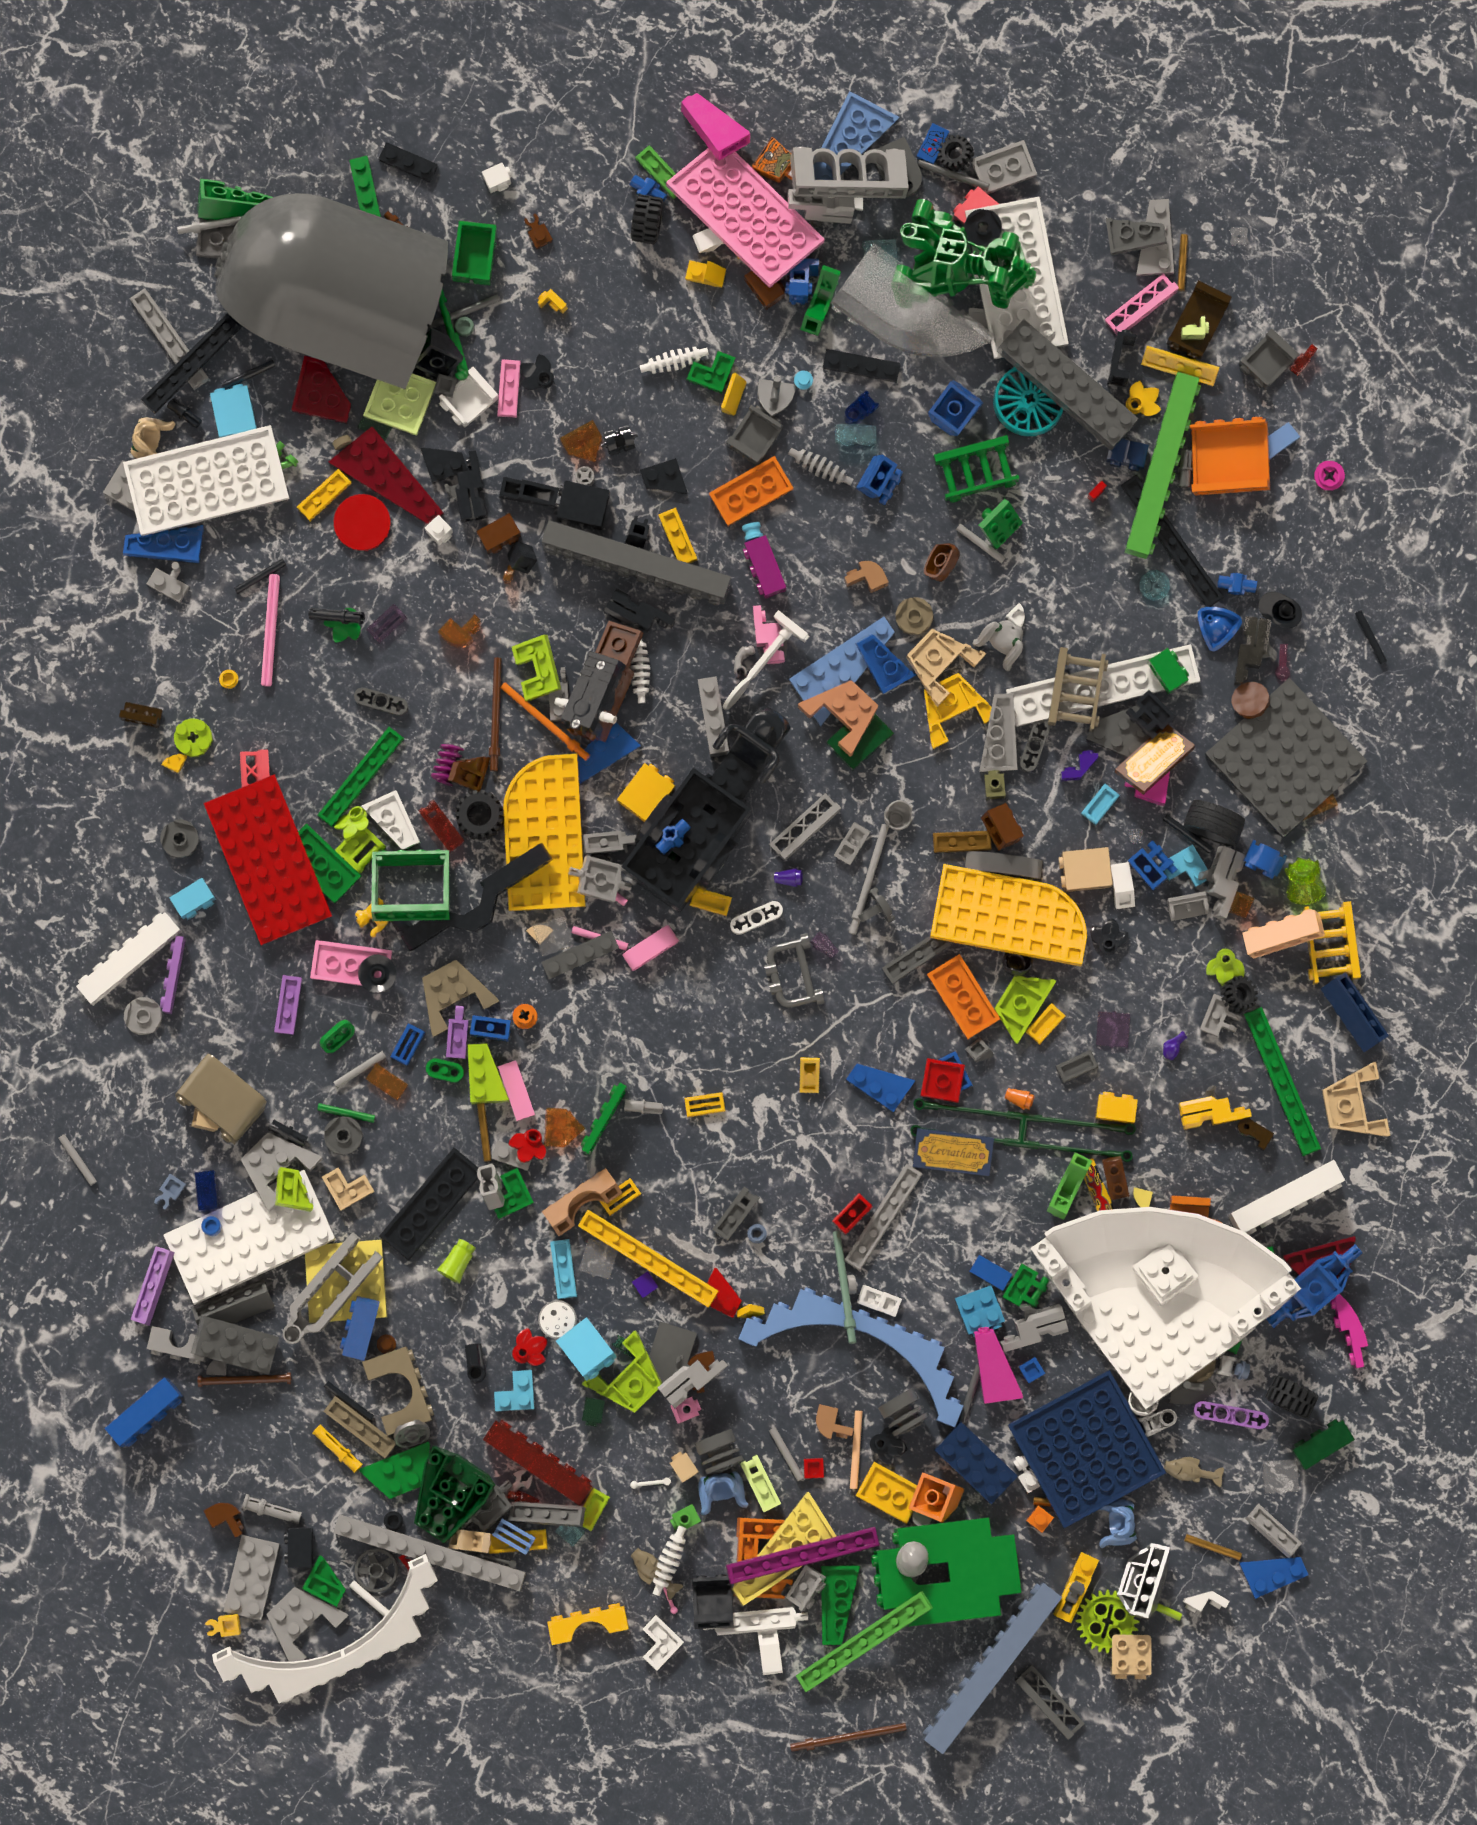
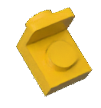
M551 289L548 292L544 291L538 297L539 301L537 303L540 308H543L550 301L549 306L556 312L559 310L563 314L568 309L567 304Z

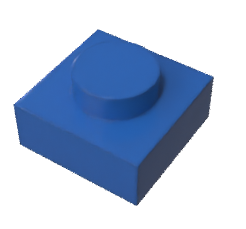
M1036 1357L1018 1367L1028 1384L1045 1374Z

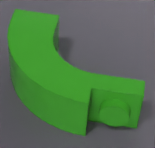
M1076 1152L1074 1153L1052 1197L1047 1212L1055 1217L1065 1219L1092 1160Z

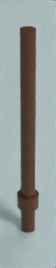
M498 657L494 658L491 747L489 748L490 771H498V757L500 756L498 745L502 658Z
M906 1723L814 1740L813 1738H808L803 1742L790 1744L791 1752L803 1749L809 1751L814 1750V1747L907 1731Z

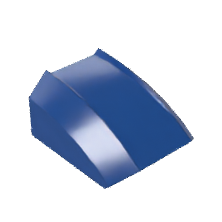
M953 380L950 381L937 399L928 415L931 421L948 435L958 436L982 406L983 402L960 383Z

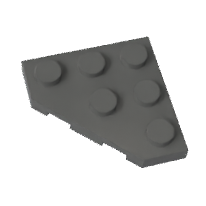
M1137 706L1131 707L1135 712L1139 710ZM1128 709L1099 719L1098 727H1094L1093 732H1089L1086 740L1128 758L1150 737L1145 735L1136 723L1129 720L1130 717L1126 714ZM1145 714L1141 716L1147 724L1151 722Z

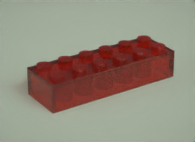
M495 1420L483 1438L485 1442L579 1506L583 1504L594 1487L591 1485L592 1480L583 1474L581 1477L576 1475V1469L567 1463L565 1466L559 1463L560 1458L552 1453L547 1455L542 1452L544 1449L536 1442L531 1444L526 1441L528 1438L520 1431L515 1433L510 1430L512 1426L504 1420L500 1422Z

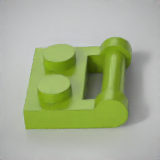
M366 828L365 831H358L353 838L345 839L335 851L361 874L364 871L363 868L372 860V852L384 850L386 846ZM371 841L374 842L376 845L356 863L354 859Z

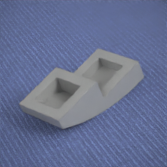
M854 822L834 856L851 865L871 831Z

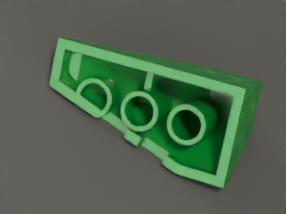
M200 179L197 207L198 217L205 220H218L244 216L254 206L273 197L255 191L247 193L238 186H235V189L226 187L225 183L221 181Z

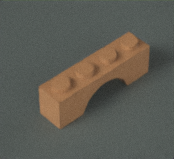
M605 1168L586 1182L580 1184L570 1193L565 1194L554 1204L549 1205L542 1213L557 1235L560 1236L575 1226L574 1218L582 1205L590 1201H602L607 1204L622 1194V1191Z

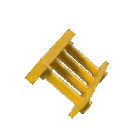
M1351 901L1343 902L1339 910L1318 912L1321 919L1340 917V919H1343L1344 926L1341 929L1324 930L1325 936L1317 939L1342 936V938H1346V945L1343 948L1315 951L1314 941H1308L1311 969H1308L1309 980H1312L1313 985L1319 983L1318 977L1342 975L1345 972L1348 976H1351V980L1360 979L1361 973ZM1309 906L1304 907L1303 911L1308 910ZM1341 955L1348 957L1349 964H1346V967L1317 970L1316 958Z

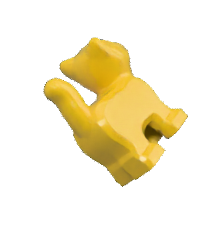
M379 898V905H383V900ZM371 904L365 910H358L355 913L356 922L360 928L364 927L372 919ZM374 921L377 926L371 930L370 936L376 937V934L382 931L389 921Z

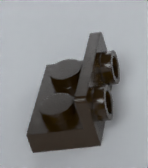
M125 702L124 710H120L119 718L122 721L159 728L163 711L159 708Z

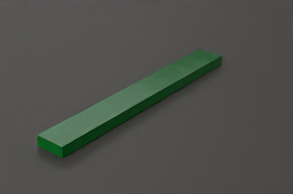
M1260 1007L1243 1014L1302 1156L1304 1157L1321 1150L1263 1008Z

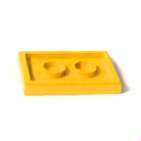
M873 1462L856 1497L907 1524L914 1512L908 1508L917 1485Z

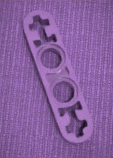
M1206 1401L1196 1403L1193 1408L1194 1415L1204 1420L1253 1429H1263L1269 1423V1418L1265 1413ZM1203 1404L1205 1409L1211 1410V1406H1214L1212 1411L1213 1418L1209 1417L1210 1413H1203V1416H1201L1200 1412L1197 1411V1407H1201ZM1218 1408L1226 1410L1227 1415L1224 1419H1219L1216 1416ZM1239 1411L1244 1412L1246 1415V1419L1242 1423L1237 1422L1235 1419V1415ZM1249 1413H1253V1418H1258L1259 1415H1262L1265 1423L1257 1426V1422L1251 1421V1425H1248Z

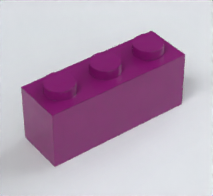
M766 535L744 543L745 549H742L745 559H750L752 564L749 568L753 578L757 577L759 584H756L759 594H763L766 599L785 592L786 585Z

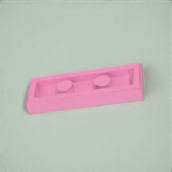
M501 361L498 417L517 418L521 361Z
M517 1061L498 1066L516 1120L520 1121L534 1116L535 1113Z

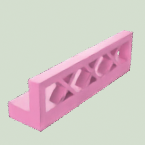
M1163 273L1104 321L1116 335L1118 331L1130 330L1176 294L1179 287L1175 282L1171 283ZM1163 280L1168 287L1162 292L1156 291L1157 284ZM1144 294H1153V299L1148 303H1141ZM1130 305L1139 306L1135 313L1132 315L1127 314V307ZM1115 317H1124V321L1117 327L1111 322Z

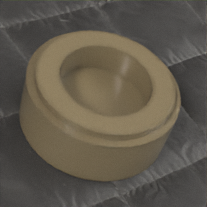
M344 435L334 440L332 444L335 450H340L351 444L352 440L349 435Z

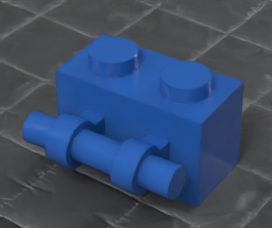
M883 454L873 456L856 489L869 498H876L882 495L879 502L885 505L888 499H891L893 496L892 492L895 486L899 485L903 471L896 469L895 473H893L897 467L896 463Z
M1151 841L1147 845L1151 849L1149 854L1142 848L1128 862L1151 890L1154 891L1168 879L1164 874L1166 869L1171 874L1175 873L1178 869L1174 866V861L1171 858L1168 859L1162 852V847L1160 845L1157 846L1154 841ZM1155 856L1163 863L1160 867L1152 860Z

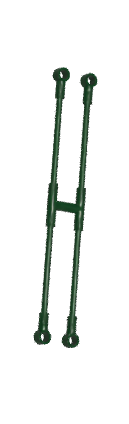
M921 1098L915 1099L913 1103L916 1110L943 1109L1020 1120L1018 1139L994 1138V1143L1022 1148H1042L1107 1156V1158L1121 1156L1124 1162H1129L1133 1158V1154L1129 1150L1123 1152L1099 1151L1041 1144L1026 1140L1028 1121L1110 1129V1131L1133 1135L1136 1127L1131 1123L1127 1125L1100 1124L1042 1117V1115L1029 1113L1000 1112L941 1105L936 1102L924 1101ZM921 1101L923 1106L918 1108L915 1103ZM914 1125L910 1129V1133L914 1137H916V1134L912 1132V1129L921 1128L918 1125ZM1127 1126L1133 1127L1132 1133L1126 1131ZM1129 1153L1130 1159H1124L1123 1154Z

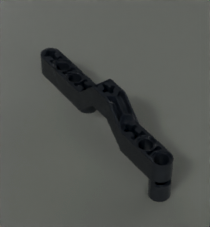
M543 843L533 847L481 881L480 885L483 888L480 905L465 915L450 912V920H420L414 925L411 921H391L397 932L402 931L401 939L409 952L420 947L449 927L478 932L493 922L500 894L547 865L553 859Z

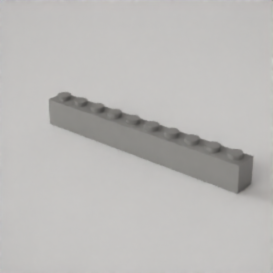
M341 1514L338 1516L333 1532L334 1534L414 1559L426 1554L431 1564L517 1591H521L526 1572Z

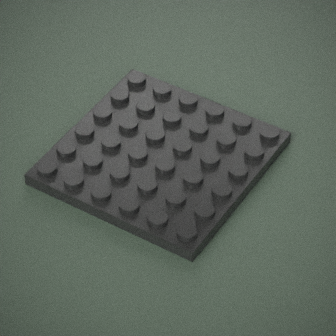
M1290 677L1269 695L1270 705L1264 711L1265 713L1253 719L1244 718L1205 753L1207 758L1282 838L1367 763L1362 754Z

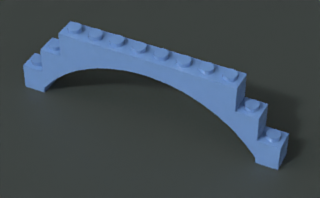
M805 1287V1290L800 1289L792 1310H789V1305L778 1302V1305L774 1303L765 1325L762 1324L763 1320L757 1317L747 1318L738 1340L757 1347L758 1342L771 1335L800 1326L835 1325L844 1327L845 1314L843 1302L839 1305L833 1302L834 1298L827 1295L819 1297L815 1295L816 1291ZM859 1309V1312L852 1310L853 1319H855L856 1328L854 1329L883 1341L905 1358L919 1374L933 1399L938 1414L936 1421L955 1428L963 1405L960 1404L961 1400L951 1396L949 1399H946L954 1376L947 1369L940 1368V1371L936 1369L945 1348L941 1346L942 1342L932 1338L931 1341L923 1339L924 1335L915 1331L912 1334L905 1332V1327L895 1324L894 1327L888 1325V1320L877 1316V1319L869 1317L870 1313Z

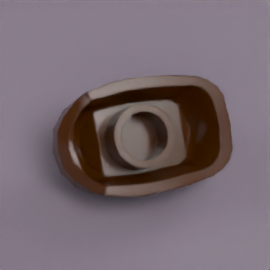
M951 543L936 544L926 561L924 574L932 580L944 581L952 572L960 557L958 547Z

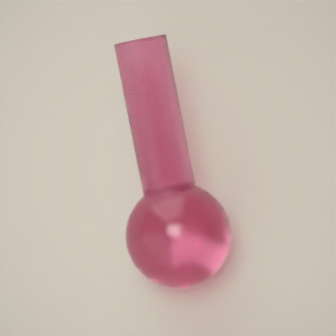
M1280 644L1279 666L1275 670V676L1279 680H1286L1290 676V670L1287 667V644Z

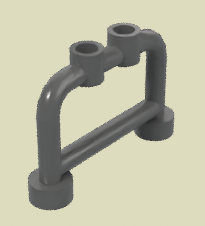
M808 933L801 934V939L772 946L767 953L768 964L764 965L766 975L771 976L772 983L769 984L771 995L775 994L778 1003L786 1008H793L817 1002V1005L825 1003L822 989H813L804 949L811 948ZM796 948L807 996L786 1000L783 996L774 956L777 952Z

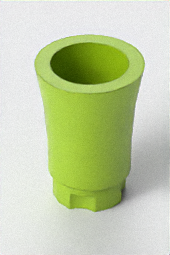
M459 1239L437 1271L446 1278L460 1284L465 1269L476 1248L468 1242Z

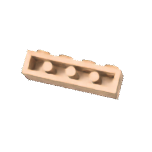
M1312 909L1304 910L1302 914L1297 916H1286L1284 920L1278 922L1270 921L1262 927H1251L1247 932L1243 933L1247 954L1253 959L1325 936L1321 916Z

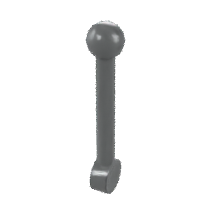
M483 1552L477 1553L479 1558L507 1564L511 1568L517 1565L515 1560L507 1561L484 1555Z

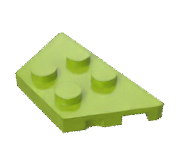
M1022 976L1013 977L994 1010L1016 1044L1022 1038L1055 985L1056 980Z

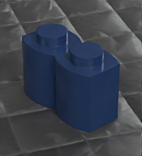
M1122 439L1112 451L1109 450L1106 462H1109V465L1120 468L1123 465L1127 466L1131 471L1139 472L1140 469H1144L1149 445Z

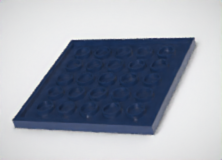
M1110 1370L1007 1425L1063 1529L1166 1474L1164 1467Z

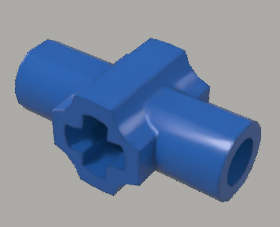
M635 175L630 181L629 185L638 190L636 192L637 195L660 197L663 199V203L667 198V194L659 190L660 185L651 178L647 177L644 180Z
M1231 573L1230 577L1219 575L1217 587L1228 589V593L1232 595H1244V592H1256L1257 581L1248 580L1247 575Z
M683 819L675 826H666L663 829L662 839L655 846L663 854L671 847H680L684 843L683 835L691 827Z

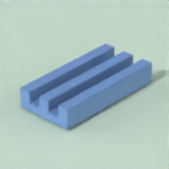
M503 1518L493 1533L494 1537L525 1555L536 1539ZM503 1524L529 1538V1543L502 1528ZM499 1531L524 1544L526 1548L523 1549L498 1534Z

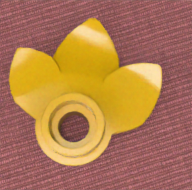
M1140 381L1134 383L1129 390L1130 397L1126 401V408L1133 414L1141 413L1145 416L1157 414L1161 408L1154 402L1158 397L1159 389L1152 387L1144 389ZM1133 402L1138 403V407L1133 408L1131 404Z

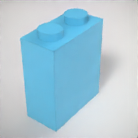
M234 385L232 389L228 390L219 388L214 390V393H210L219 438L257 429L247 385Z
M587 1317L556 1340L586 1381L595 1378L602 1368L609 1367L614 1363V1359L617 1358Z

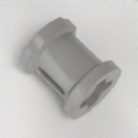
M1225 1355L1219 1356L1221 1360L1216 1374L1233 1377V1364L1237 1358Z

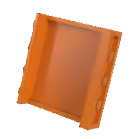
M1252 417L1251 420L1244 421L1243 418L1232 419V422H1225V420H1214V423L1197 421L1195 424L1190 425L1193 455L1192 493L1195 496L1270 490L1268 422L1266 419H1263V417Z

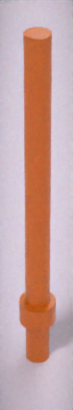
M506 682L502 684L501 689L562 740L570 751L576 752L585 761L590 757V754L580 747L579 742L575 739L572 740L533 705L525 701Z

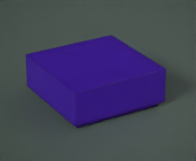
M648 1271L632 1282L642 1298L659 1288Z

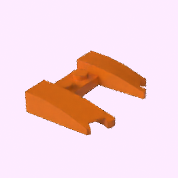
M737 1518V1562L757 1557L758 1538L771 1539L785 1520ZM783 1579L757 1597L784 1599L785 1596L781 1595L786 1584L790 1586L793 1584V1579Z

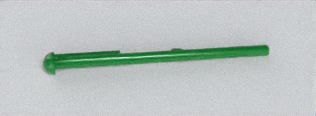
M442 289L438 303L447 335L463 355V360L456 367L457 373H455V377L463 381L469 376L458 332L454 333L451 318L445 306L447 299Z

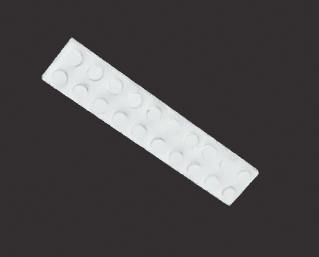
M1191 644L1170 649V652L1173 650L1179 659L1177 662L1180 667L1184 666L1189 673V680L1183 686L1200 682ZM1160 652L1108 664L1107 672L1103 671L1098 707L1141 697L1148 690L1152 693L1165 691L1147 664L1149 659ZM1092 668L1068 675L1097 679L1099 668ZM1055 678L1006 689V693L1014 694L1015 727L1049 718ZM1066 682V684H1062L1061 691H1065L1066 694L1094 698L1096 687ZM1063 701V703L1059 702L1058 709L1072 714L1092 709L1093 706Z

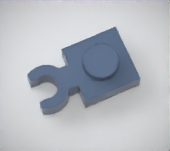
M169 1174L159 1189L164 1193L158 1196L154 1203L158 1204L160 1200H165L163 1209H168L170 1206L169 1200L172 1198L176 1201L187 1184Z

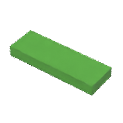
M649 145L635 159L672 199H675L677 196L666 186V182L676 173Z

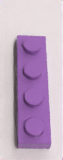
M176 936L175 940H172L170 951L173 952L172 959H168L167 970L170 971L168 978L164 980L163 989H166L165 997L162 996L160 1008H163L162 1011L167 1014H172L186 940L181 936Z
M155 1247L131 1320L150 1326L175 1252Z

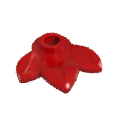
M536 1129L527 1130L524 1134L516 1133L509 1140L508 1145L518 1149L517 1157L522 1163L529 1162L533 1157L543 1160L546 1154V1148L541 1143V1133Z
M529 1328L522 1330L516 1337V1346L512 1351L513 1359L518 1363L527 1362L532 1366L541 1365L546 1361L541 1352L547 1345V1339L541 1336L532 1337ZM523 1350L525 1352V1356H521L519 1354V1351Z

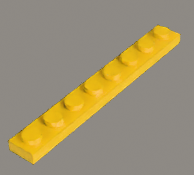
M587 1210L578 1224L583 1230L708 1308L719 1292L590 1210Z

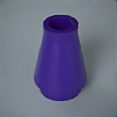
M795 868L775 872L774 882L793 887L802 885V870Z

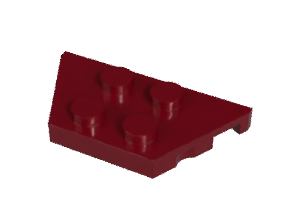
M1353 1236L1283 1255V1259L1299 1276L1315 1261L1334 1254V1251L1339 1255H1343L1354 1246L1356 1238ZM1345 1267L1336 1276L1337 1278H1339V1276L1345 1270Z

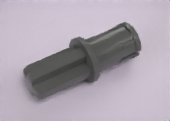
M1191 450L1181 451L1180 467L1178 468L1180 471L1179 488H1190L1191 472L1193 471V468H1191Z

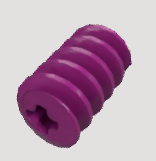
M442 744L440 748L444 751L438 752L442 759H436V763L440 766L433 767V770L437 773H432L431 777L439 783L453 786L448 778L453 762L456 761V758H462L458 751H464V749L452 744Z

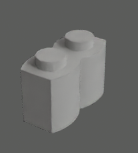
M488 1164L479 1167L477 1171L480 1181L479 1190L487 1208L492 1210L503 1207L502 1182L494 1165Z

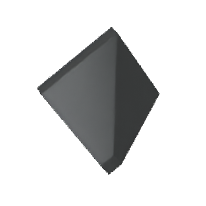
M978 1038L965 1049L976 1063L994 1056L991 1049L981 1038Z

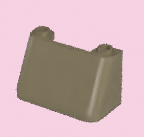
M207 1054L175 1094L179 1104L182 1106L193 1105L221 1128V1137L226 1142H232L234 1145L264 1112L266 1100L260 1093L211 1054Z

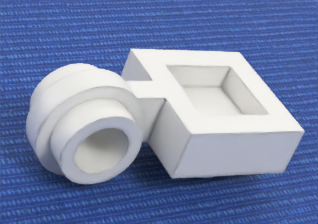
M1017 1456L1013 1463L1018 1471L1023 1470L1024 1472L1018 1476V1479L1026 1492L1030 1493L1040 1487L1032 1470L1026 1469L1029 1465L1024 1456Z

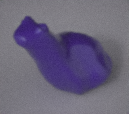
M1184 1031L1163 1044V1055L1166 1059L1174 1060L1179 1054L1180 1044L1187 1038Z

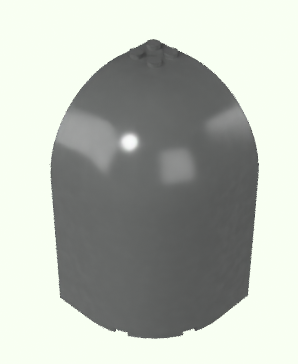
M295 193L280 195L265 200L250 209L238 221L228 242H224L221 258L218 257L215 264V290L219 302L227 313L252 333L274 344L406 389L427 338V335H425L428 329L427 324H432L443 287L441 277L445 276L447 267L448 241L337 201L312 194Z

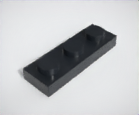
M387 142L379 156V161L431 183L438 164Z

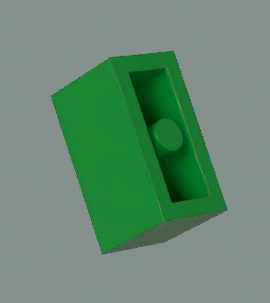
M1166 648L1149 659L1147 664L1169 695L1188 682L1189 673L1184 666L1180 667L1177 661L1179 659L1173 650L1170 652Z

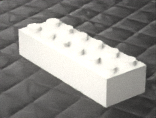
M1335 1160L1236 1210L1229 1214L1228 1217L1234 1228L1250 1235L1257 1231V1226L1260 1225L1261 1228H1264L1274 1222L1273 1218L1278 1217V1219L1289 1215L1291 1213L1290 1209L1295 1208V1210H1298L1308 1205L1307 1200L1312 1199L1314 1202L1325 1196V1191L1329 1190L1331 1193L1342 1187L1341 1183L1345 1179Z

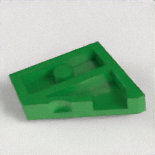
M320 1555L302 1589L337 1607L346 1588L324 1557Z

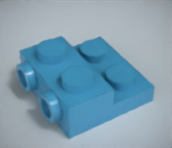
M991 1285L955 1298L968 1335L973 1334L974 1337V1332L978 1331V1328L991 1327L993 1330L1003 1327L1001 1323L1005 1322V1319Z

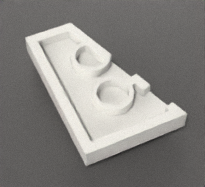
M396 790L362 805V808L402 850L420 843Z

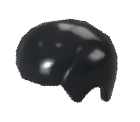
M1006 952L1003 956L1002 964L1008 974L1018 977L1025 975L1031 969L1033 958Z

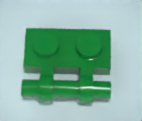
M1021 1263L1002 1297L1018 1307L1022 1301H1025L1031 1307L1037 1308L1038 1300L1042 1293L1046 1292L1048 1288L1046 1286L1050 1280L1043 1276L1040 1282L1036 1281L1035 1278L1038 1272ZM1032 1285L1036 1290L1032 1297H1029L1026 1294Z

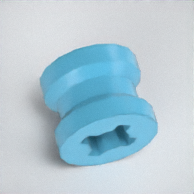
M753 522L742 526V530L746 534L744 537L745 542L763 536V533L760 532V522Z

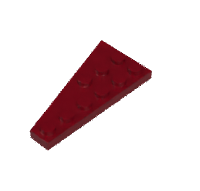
M370 427L328 461L332 466L340 469L348 476H351L398 507L406 510L427 525L438 515L440 517L444 515V512L373 427Z

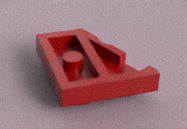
M714 1268L707 1284L719 1292L710 1307L734 1318L742 1300L720 1271Z

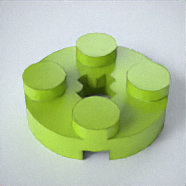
M195 718L184 720L181 724H178L174 733V742L177 749L189 757L202 756L207 752L213 741L212 731L204 721ZM191 733H194L195 735L199 736V738L195 740V743H192L191 740H188V737L191 736Z

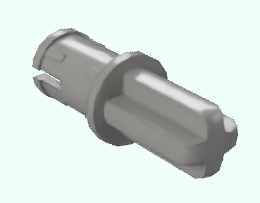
M625 1099L624 1111L641 1112V1115L644 1113L662 1114L663 1104L646 1102L645 1099L643 1101Z

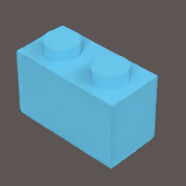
M203 878L169 897L181 918H187V920L196 916V911L201 908L207 909L214 904L213 901L216 900Z

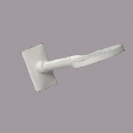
M779 610L774 615V618L783 627L779 632L780 635L750 670L747 678L742 680L728 696L723 705L724 710L730 709L738 701L748 687L749 682L758 675L784 641L788 640L792 634L804 643L809 638L807 632Z

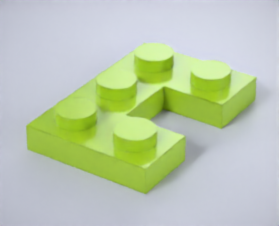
M544 634L512 646L516 665L533 661L537 677L520 682L525 701H531L561 690L548 635Z

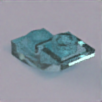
M838 424L835 426V444L874 446L876 444V426Z

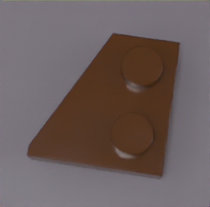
M481 756L453 762L448 780L472 791L477 790V792H480L490 757Z

